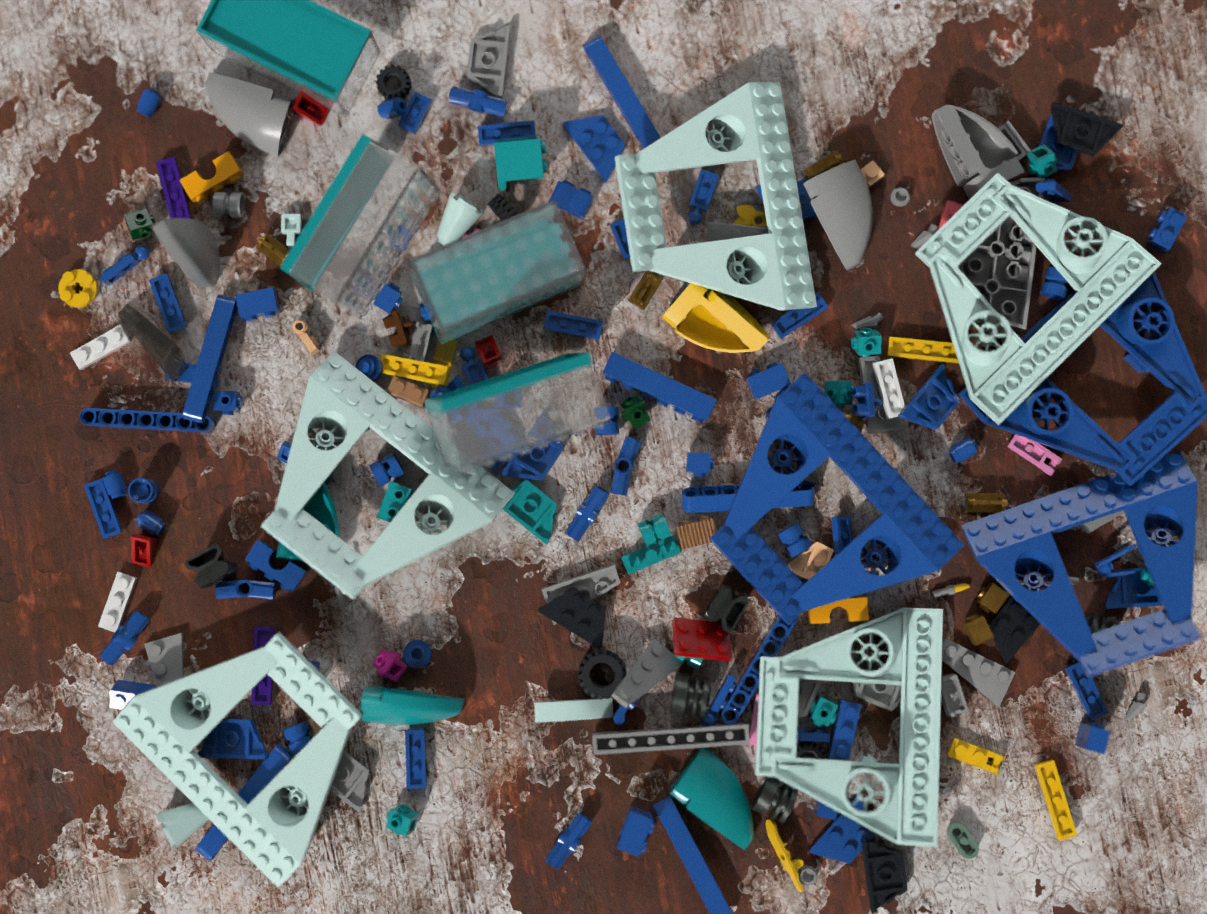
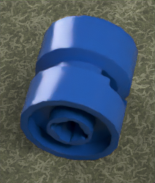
M1047 267L1045 273V280L1047 282L1043 283L1040 294L1048 298L1064 300L1068 290L1065 285L1068 282L1055 267Z
M618 407L594 408V419L597 420V423H595V435L619 434V423L616 422V419L619 418Z
M394 452L384 456L383 461L377 460L369 465L381 487L389 483L392 477L396 479L405 474Z
M136 478L129 484L128 495L134 502L149 504L158 499L160 487L154 480Z
M799 522L777 534L782 544L787 545L785 549L791 558L812 546L808 537L802 535L804 530Z
M307 721L283 730L286 740L290 741L288 746L292 756L298 754L313 739L312 736L308 735L310 729Z

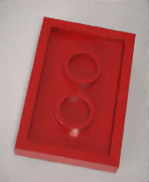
M673 618L674 656L730 661L732 659L730 633L722 628L721 622Z

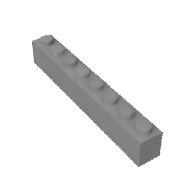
M747 722L592 733L594 755L750 744Z

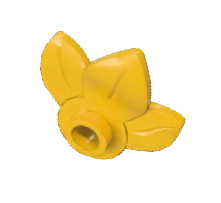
M739 205L736 207L740 217L733 224L767 226L764 212L756 211L751 205ZM757 217H760L762 219L761 224H757L755 222V219Z

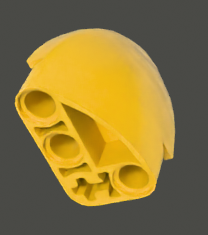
M692 283L688 285L662 316L667 323L676 329L675 332L684 339L715 351L729 353L757 351L770 338L763 327L731 295H725Z

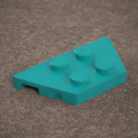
M528 480L510 487L509 489L515 494L503 510L547 545L550 539L557 503Z

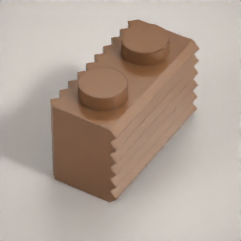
M396 375L393 376L387 389L388 394L423 409L426 406L424 400L430 397L429 389L422 388Z
M709 515L699 517L698 522L691 523L690 520L679 522L680 526L676 527L681 550L711 543L709 538L717 532L714 518L710 519Z

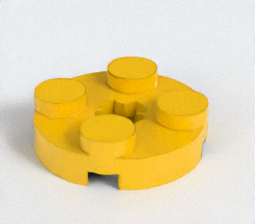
M75 269L63 274L58 290L62 301L75 308H84L97 298L99 286L89 272ZM77 284H80V286L83 287L82 292L79 291V294H76V291L74 290V287L77 286Z

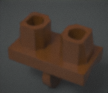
M397 310L391 311V315L383 318L386 329L395 326L397 328V333L388 336L391 345L402 344L407 346L409 343L404 330L407 329L408 335L414 334L412 327L416 326V321H410L408 316L402 317L404 324H402Z

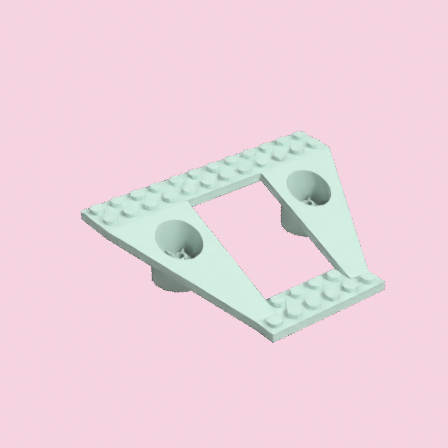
M748 82L637 154L617 155L615 157L633 272L653 271L781 311L817 307L780 82ZM757 160L768 234L674 247L666 246L655 173Z
M999 173L994 175L915 253L930 268L969 398L998 425L1161 265L1155 257L1133 238L1103 226L1093 218L1083 217L1011 185ZM1009 216L1012 217L1077 292L1026 343L1011 329L1005 317L997 313L958 268ZM1069 234L1073 239L1064 240V235ZM1065 245H1071L1072 250L1069 252ZM1091 245H1095L1096 251L1091 248ZM1088 251L1093 256L1084 257V253ZM1074 252L1080 253V254H1081V257L1076 256V255H1074L1073 253H1074ZM980 323H984V325L981 328L977 325ZM973 327L978 332L977 334H968V330ZM996 338H1002V347L995 341ZM969 339H976L978 343L973 346ZM981 345L985 347V351H980L977 347ZM993 345L997 350L988 352V347Z
M333 351L309 376L276 507L273 513L262 523L261 527L354 600L366 585L490 524L515 493ZM321 427L319 432L315 430V428ZM370 427L429 475L366 554L362 556L303 510V508ZM336 432L339 437H334L333 433ZM308 433H312L315 438H308ZM335 442H342L338 447L333 444ZM426 510L427 514L423 515L419 511ZM430 510L437 512V514L430 513ZM416 515L421 519V522H415L414 516ZM441 515L444 520L440 521L438 516ZM447 525V530L443 531L439 526Z
M901 608L785 656L760 657L755 776L776 777L896 844L937 847L943 609ZM870 635V643L864 645L860 639ZM872 636L882 637L883 640L877 645L873 644ZM857 641L863 646L861 651H853ZM885 641L889 646V652H881L879 649ZM872 649L875 654L869 657L867 652ZM852 653H859L862 656V659L857 664L854 662ZM880 655H889L885 665L878 660ZM864 660L869 662V672L858 668ZM877 661L882 668L871 672L872 663ZM800 679L901 685L899 764L797 758ZM865 773V783L860 784L855 779V776ZM868 773L874 774L879 778L873 785L868 783ZM852 779L858 785L857 791L848 790ZM881 781L885 792H876L874 786ZM867 788L870 791V795L865 796L863 790ZM848 792L857 793L858 799L852 803ZM876 794L885 795L881 806L874 800ZM859 800L865 802L864 811L854 806ZM873 801L878 809L867 812V802Z
M279 632L264 647L136 695L113 720V723L279 887L305 860L349 733L353 725L363 714ZM268 674L322 730L248 805L193 749Z

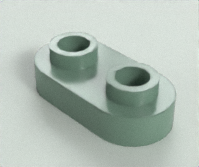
M960 822L951 823L947 828V835L958 852L967 859L976 857L979 852V846L968 829ZM959 828V834L954 835V829ZM969 844L971 846L970 850L965 851V846Z

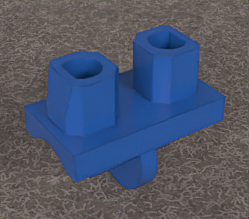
M867 382L851 388L852 398H858V403L852 407V415L859 416L860 421H866L867 418L874 417L877 407L882 405V400L876 398V393H873V383Z

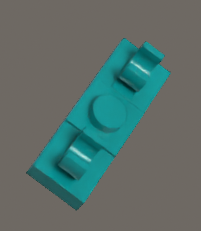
M672 535L621 557L629 575L679 554L681 550L675 536Z

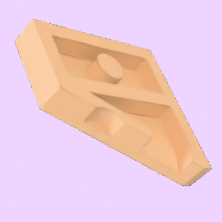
M815 542L786 565L794 574L809 580L829 562L834 550L819 542Z

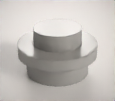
M896 188L891 193V202L898 207L905 206L910 200V194L905 188Z
M809 865L801 867L798 870L799 881L803 885H812L817 879L816 870Z

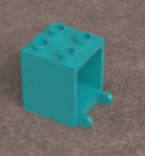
M541 136L497 139L494 141L499 190L504 191L506 189L507 181L544 178V173H547L548 170L547 160L543 159L542 153H546L545 140H541Z

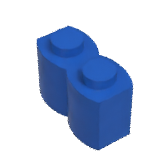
M558 181L549 200V205L584 220L593 200L591 192L584 188L580 190L575 189L574 185L569 181Z

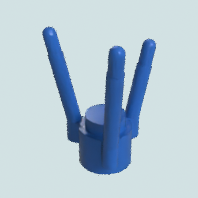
M1132 544L1129 547L1126 545L1104 559L1094 562L1098 575L1100 577L1105 575L1106 579L1113 576L1136 573V570L1111 572L1114 569L1111 561L1132 550L1137 545Z

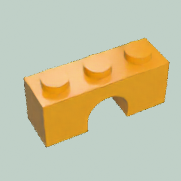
M229 151L212 160L216 166V174L213 178L204 180L195 170L179 180L194 203L204 202L208 199L209 195L221 192L225 188L224 186L229 183L238 182L241 176L244 175Z
M862 594L808 610V623L810 624L830 623V613L835 607H842L845 610L847 621L849 622L869 621L867 597H862Z

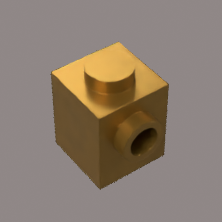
M989 583L986 588L982 587L980 589L976 602L980 604L979 608L987 614L989 612L996 613L1009 594L996 584Z
M973 614L966 618V622L962 623L973 645H978L994 637L982 615L977 616V614Z

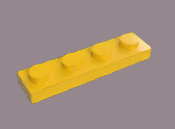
M888 337V357L959 364L953 343Z
M381 354L382 374L396 375L400 378L441 386L448 385L451 367Z
M1051 759L1034 764L1057 840L1061 841L1077 836L1054 760Z

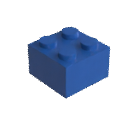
M630 805L617 840V849L638 857L641 852H645L648 845L647 834H652L655 826L652 813Z

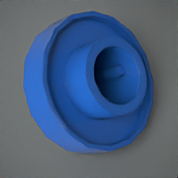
M366 354L361 356L355 366L373 382L377 381L383 373L382 361L375 355Z
M421 639L413 640L405 646L403 657L409 666L422 668L430 662L432 649L426 641Z

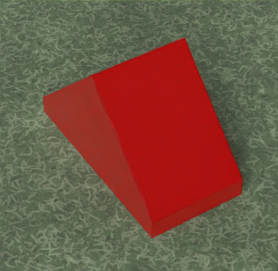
M299 91L291 106L296 115L321 127L330 109L302 91Z
M492 335L475 342L486 369L504 362Z
M132 534V563L151 567L159 538Z

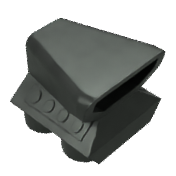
M218 544L210 546L184 562L188 570L199 571L194 583L198 584L200 589L213 586L216 582H220L238 571L237 563L224 559L223 551Z
M721 584L705 610L703 617L710 622L721 619L722 628L731 633L749 605V599L744 596L732 599L731 588Z

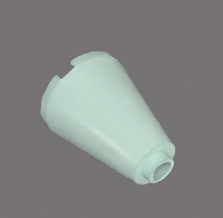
M452 191L436 235L439 238L438 242L446 247L448 245L453 246L483 215L484 210L480 209L478 211L476 204L459 194L455 197V192Z
M194 803L156 814L159 823L162 822V830L170 845L173 846V849L181 845L210 820Z

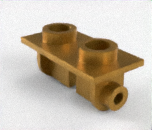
M836 150L805 169L804 172L811 179L827 170L844 164V160Z
M268 233L264 237L260 236L257 240L259 244L256 246V249L281 266L290 250Z
M645 271L628 302L644 311L664 278L659 276V273Z
M966 493V512L998 513L1004 511L1008 505L1004 493Z

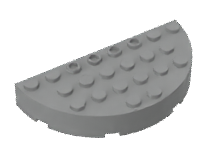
M1023 178L1009 182L1011 185L1043 199V196L1036 191V183H1043L1045 178ZM1009 216L958 268L997 313L1005 317L1011 329L1016 332H1022L1026 330L1037 246L1012 217Z

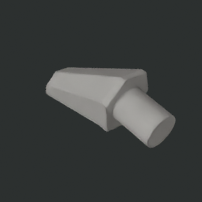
M931 224L927 231L923 230L916 238L911 247L918 248L924 245L934 235L938 227Z
M878 313L874 317L868 316L852 324V326L857 330L877 328V323L884 318L881 313Z
M1138 693L1136 702L1133 701L1125 719L1132 720L1147 706V704H1144L1146 694Z

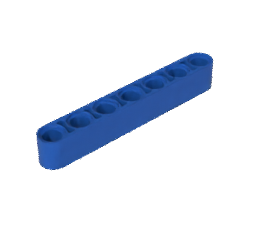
M598 35L583 44L587 56L641 147L644 149L660 139L659 133L601 36Z
M218 295L183 410V419L204 423L238 309L236 298Z
M85 408L79 415L80 421L83 424L93 427L210 433L216 427V421L208 415L206 419L209 420V426L205 429L202 428L200 422L191 420L189 426L184 428L182 424L184 420L183 413ZM90 413H93L94 419L89 422L87 417ZM109 414L113 415L111 423H108L106 419ZM128 415L132 416L130 424H127L125 420ZM147 416H151L152 419L149 425H146L144 422ZM166 417H170L171 422L165 427L163 421Z
M802 481L773 508L813 505L815 500V484L811 481ZM740 484L685 488L682 491V509L688 513L729 511Z
M777 615L733 692L727 699L724 709L720 712L721 718L726 724H734L738 721L759 686L760 670L755 669V662L760 660V657H776L797 622L798 617L790 625H787ZM778 626H782L784 629V634L781 637H776L774 634V630ZM767 643L774 645L772 653L765 652L764 647ZM748 676H752L755 681L750 687L744 684ZM736 694H744L745 699L742 703L735 702ZM727 710L735 712L733 719L727 720L724 715Z
M278 743L268 755V759L262 762L238 795L249 805L293 758L292 754ZM214 824L194 850L210 862L229 838Z
M671 796L653 804L709 913L733 914Z

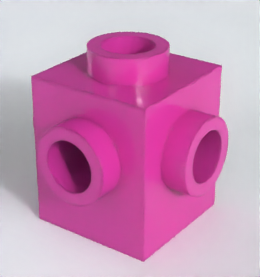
M385 649L381 651L372 664L377 669L376 673L384 679L388 677L397 682L407 668V665L400 660L401 655L393 650L389 652Z

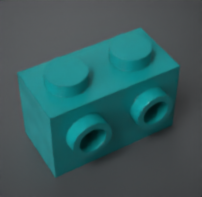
M390 481L377 518L391 523L411 498L414 490Z

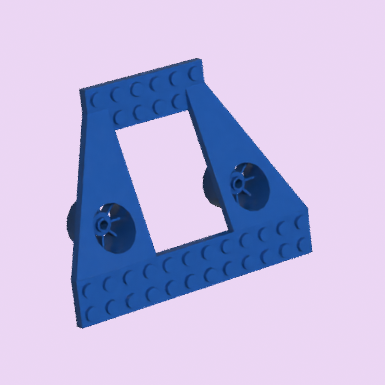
M1155 272L1100 327L1173 394L1118 443L1048 378L1000 425L996 424L970 400L966 387L958 395L982 423L1115 470L1127 485L1131 486L1207 418V395L1201 385L1174 320V313L1166 301ZM1073 290L1020 339L1026 343L1077 292ZM1140 305L1146 307L1145 313L1140 310ZM1135 311L1139 315L1137 319H1133ZM1133 322H1137L1138 329H1134ZM1141 330L1145 331L1144 338L1137 333ZM1152 330L1156 336L1149 340L1150 331ZM1045 394L1046 402L1042 403L1038 396ZM1051 398H1053L1056 402L1050 403ZM1034 401L1039 405L1037 410H1032ZM1032 412H1037L1038 418L1035 421L1032 418ZM1040 420L1045 421L1044 429L1037 425ZM1052 420L1056 426L1049 430V421Z
M805 372L775 399L724 524L709 538L787 625H790L803 611L937 572L964 546L963 542ZM779 442V449L776 450L771 444ZM784 443L791 447L789 451L783 449ZM768 449L773 453L772 457L767 456ZM792 450L795 452L796 458H792L790 454ZM830 457L882 515L803 584L757 534L752 526ZM791 461L797 462L795 470L790 466ZM786 467L792 474L784 475L783 468ZM867 541H871L870 550L864 546ZM876 543L883 548L881 550L876 549ZM863 550L865 554L862 555V557H860L861 551ZM884 550L886 551L888 558H884V555L882 553ZM884 561H889L887 569L882 565ZM871 568V574L865 569ZM876 568H879L884 574L877 576Z
M1180 451L1163 456L1131 486H1128L1120 475L1115 472L961 525V530L976 561L1080 662L1087 678L1200 640L1201 634L1192 620L1197 479ZM1123 510L1135 537L1138 551L1144 559L1164 609L1091 634L1052 534ZM1174 536H1178L1179 541L1171 538ZM1024 571L1027 573L1025 576L1021 575ZM1049 579L1052 582L1050 585L1043 583Z

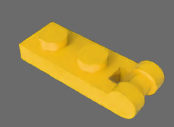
M952 737L946 754L948 757L997 775L1000 772V763L1005 758L1003 755ZM988 757L993 758L992 765L986 764Z

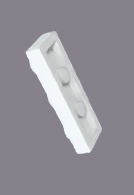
M118 325L70 352L78 369L82 370L131 343L123 326Z
M893 358L872 363L886 419L898 417L905 405Z
M117 572L98 627L115 632L121 626L137 581L136 577Z

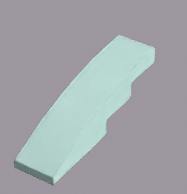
M612 698L534 703L535 723L613 717Z

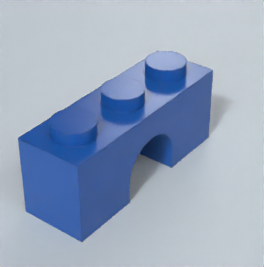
M257 540L245 558L249 562L248 566L256 571L258 569L265 572L264 576L271 581L277 580L281 583L280 587L286 591H296L309 571L294 561H289L282 570L277 569L273 565V556L277 550L264 541Z

